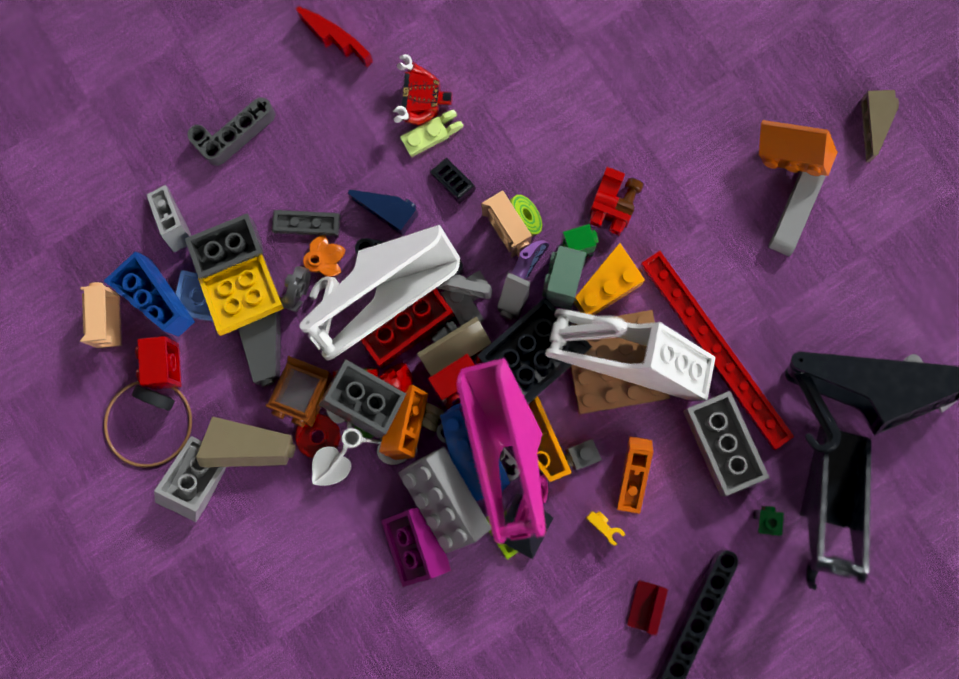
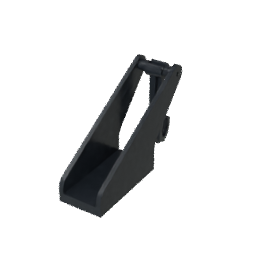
M799 351L793 354L791 362L785 371L786 379L800 387L827 438V443L820 445L810 433L805 436L811 448L822 453L832 452L838 447L841 442V433L821 395L859 410L874 436L959 401V367L954 365Z
M819 426L816 441L820 445H825L827 438ZM840 431L841 442L832 452L822 453L814 450L799 515L806 517L808 520L811 560L808 561L806 567V583L809 589H817L815 580L818 572H825L847 579L854 577L861 584H864L868 578L872 440L869 437ZM825 523L849 528L854 564L851 560L833 555L830 558L824 556Z

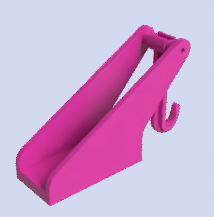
M505 358L463 368L457 379V388L494 540L500 544L504 543L507 538L517 540L529 538L531 534H535L537 537L544 536L543 503L547 501L548 482L546 476L539 471L537 459L542 432ZM513 446L524 493L514 522L508 523L505 526L499 457L504 447Z

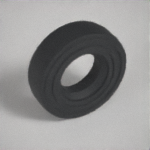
M136 385L132 393L134 398L167 411L172 409L175 401L170 397Z

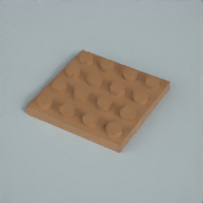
M652 310L614 316V318L624 320V322L633 324L655 323ZM619 337L587 339L592 348L584 355L626 364H643L645 361L647 346ZM576 365L571 366L579 415L670 399L669 394Z

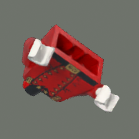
M404 54L399 57V59L405 62V65L398 63L397 68L399 70L407 68L408 72H405L402 106H398L393 110V112L400 115L393 118L394 122L399 123L404 120L407 123L421 125L438 116L439 104L452 105V92L441 91L440 80L436 76L412 62L409 55Z

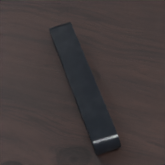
M723 549L714 554L657 679H686L738 567V557L733 551ZM724 554H728L731 559L727 567H723L720 561ZM718 575L721 579V584L718 588H712L711 579ZM705 597H709L711 600V606L707 610H703L700 605L701 600ZM694 619L701 621V628L698 631H692L690 628V624ZM684 641H690L691 649L687 653L680 651V646ZM680 663L681 671L676 675L671 674L670 667L672 664Z

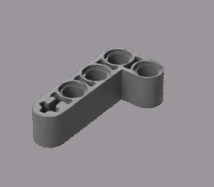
M260 97L251 102L213 136L202 125L190 127L187 136L210 164L219 166L269 125L275 118V110L268 99ZM246 122H251L249 127L243 128ZM204 135L202 140L196 141L198 136ZM235 136L233 141L226 142L228 137ZM218 150L215 156H210L212 151Z

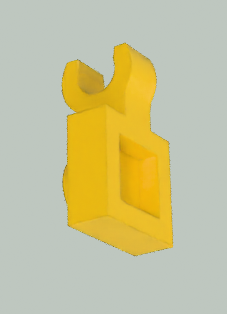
M591 511L585 517L614 546L617 545L612 539V535L615 532H618L622 537L625 536L622 529L610 528L606 524L609 520L600 511L597 513Z

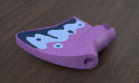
M540 240L525 247L519 254L518 261L512 271L513 275L522 279H528L536 263L548 249L549 243Z

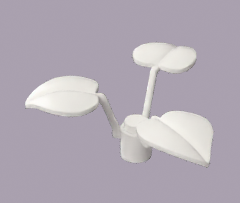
M327 410L328 416L333 422L342 423L345 421L343 418ZM347 421V430L342 435L344 443L342 451L339 453L335 447L328 446L321 448L314 455L312 483L314 485L327 486L345 479L351 470V462L343 455L348 447H357L362 442L379 444L377 455L386 464L395 465L402 463L406 459L394 460L380 453L382 437L380 440L364 438L362 433L358 429H353L352 423Z

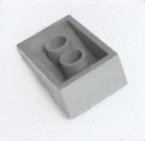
M191 436L155 489L154 496L155 503L197 522L212 497L226 467H200L196 456L202 441Z

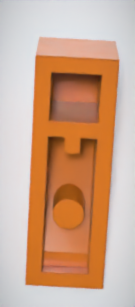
M414 385L409 386L386 435L382 437L380 453L394 460L415 458L428 393Z
M629 436L617 510L640 514L653 456L652 440Z

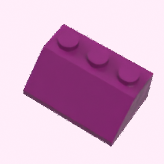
M418 507L381 520L402 587L432 579L451 571L444 550L439 545L438 540Z

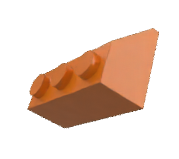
M762 120L759 156L766 167L776 169L777 167L784 168L794 173L798 171L807 172L812 176L829 175L838 153L829 130Z

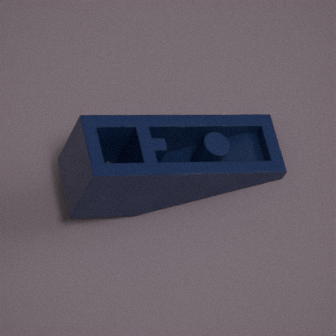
M351 189L348 191L352 201L402 236L418 217L417 206L407 198L404 201L397 196Z

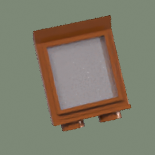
M288 356L286 366L266 407L272 411L271 415L283 420L284 417L292 419L291 423L304 428L306 424L312 427L321 408L318 404L331 383L333 375L325 369Z

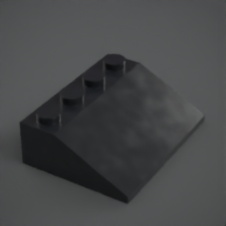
M543 298L477 356L476 361L477 365L505 358L527 404L531 403L573 365L550 358L545 354L546 349L551 347L552 342L549 340L553 324L557 322V317L555 316L557 309L546 298ZM587 340L567 341L562 350L584 355L592 346Z

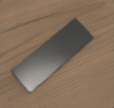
M274 210L272 232L279 234L339 236L341 215L340 213Z

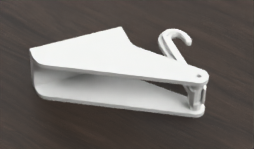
M440 225L358 251L354 270L340 284L334 277H324L315 284L310 292V298L315 300L319 292L325 288L323 300L302 320L300 328L303 332H308V337L319 350H323L322 356L325 360L334 359L455 275L459 268L460 257ZM377 286L373 300L332 340L328 335L332 317Z
M557 309L555 311L557 322L553 324L549 340L552 343L551 347L546 349V356L686 400L699 401L708 399L715 356L662 323L633 324L614 317H599L565 309ZM568 322L578 325L568 326ZM619 337L647 346L643 364L620 363L562 350L567 341Z

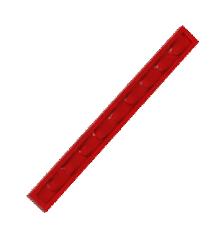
M658 251L643 261L641 266L698 346L715 356L714 368L772 449L776 450L794 438L792 432L662 252Z

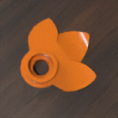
M326 235L319 236L310 243V252L306 253L303 259L304 267L308 268L310 272H320L326 277L339 275L341 269L337 263L343 258L345 248L338 244H329ZM316 258L319 262L312 263L311 259Z

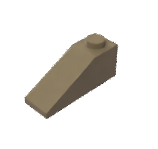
M895 90L868 91L861 99L866 162H871L879 154L899 108V100L896 98Z

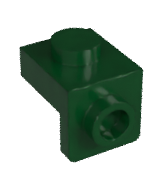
M761 506V510H754L753 519L758 520L759 534L783 535L784 512H776V507Z

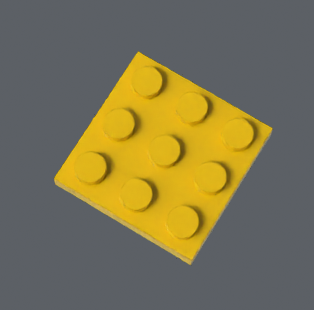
M263 255L205 278H198L217 333L220 336L284 309Z

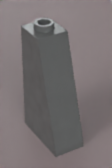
M281 310L238 328L253 382L262 387L270 386L275 383L274 380L280 379Z

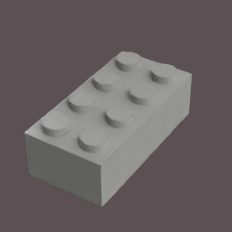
M730 391L683 411L720 496L730 495L769 478Z
M444 447L416 460L398 472L445 554L476 542L491 530V526Z

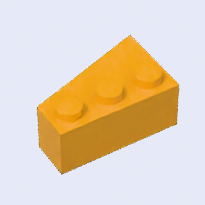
M621 243L617 245L576 295L574 304L580 313L596 315L644 283L645 279Z

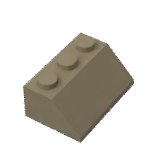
M475 317L417 354L430 375L433 376L466 354L469 355L471 360L477 357L491 344V341L480 321Z

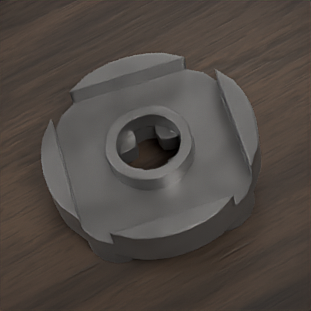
M296 266L293 275H287L285 287L288 288L281 301L284 308L297 312L302 306L303 301H300V298L303 294H307L311 274L308 272V268Z

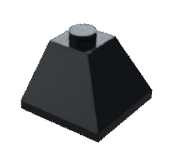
M518 493L512 496L504 512L505 526L515 520L522 496ZM543 509L546 534L553 517ZM531 534L529 538L517 540L507 538L503 544L533 559L544 536L537 537L535 534Z

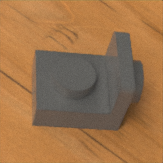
M593 439L568 448V454L565 455L569 467H574L575 471L601 461Z

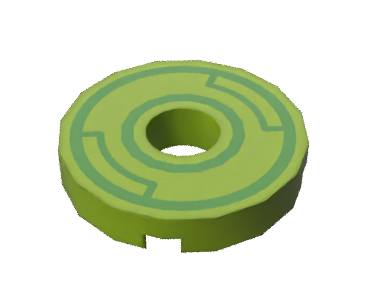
M523 195L512 197L510 202L532 237L539 234L542 230V219L535 205Z

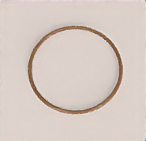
M136 381L122 388L111 400L104 417V434L110 449L122 461L136 467H155L170 461L183 449L191 433L192 413L185 396L177 388H171L182 398L188 411V431L182 445L167 459L153 464H139L125 459L115 450L109 439L107 422L109 412L116 399L125 390L140 384V382Z

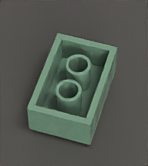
M559 246L558 252L552 253L542 296L546 297L553 306L571 310L586 252Z

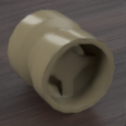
M426 403L422 426L436 433L439 427V419L441 420L440 416L445 411Z

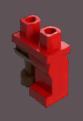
M606 167L590 210L589 224L600 228L605 219L612 222L609 232L619 236L624 227L627 228L634 211L633 202L636 193H641L644 184L637 179L628 178L625 184L627 192L624 198H620L617 194L625 173Z

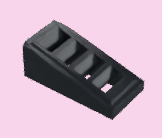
M447 158L430 171L433 177L459 204L476 190L475 185ZM447 165L449 169L440 176L438 172ZM451 172H453L454 175H453L450 179H448L447 181H445L444 179H445ZM459 178L460 180L452 187L450 184ZM462 184H464L465 187L462 188L459 192H457L456 189L459 188Z

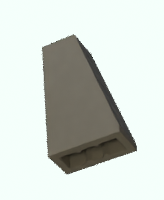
M212 416L196 458L199 466L204 468L287 465L289 458L294 456L296 445L293 444L292 435Z

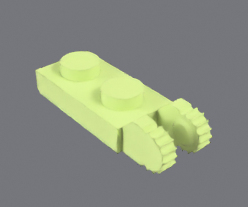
M450 110L440 117L438 116L400 136L411 157L446 140L450 135L462 129L463 124L461 121L449 125L446 129L443 125L457 116L455 110Z

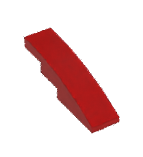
M300 6L295 8L299 19L326 48L333 43L346 58L354 53L366 67L373 63L371 53L341 27Z

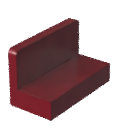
M638 580L627 625L657 636L669 589Z

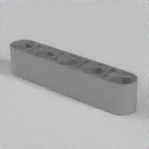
M800 171L768 248L788 257L792 255L826 176H812L807 172Z

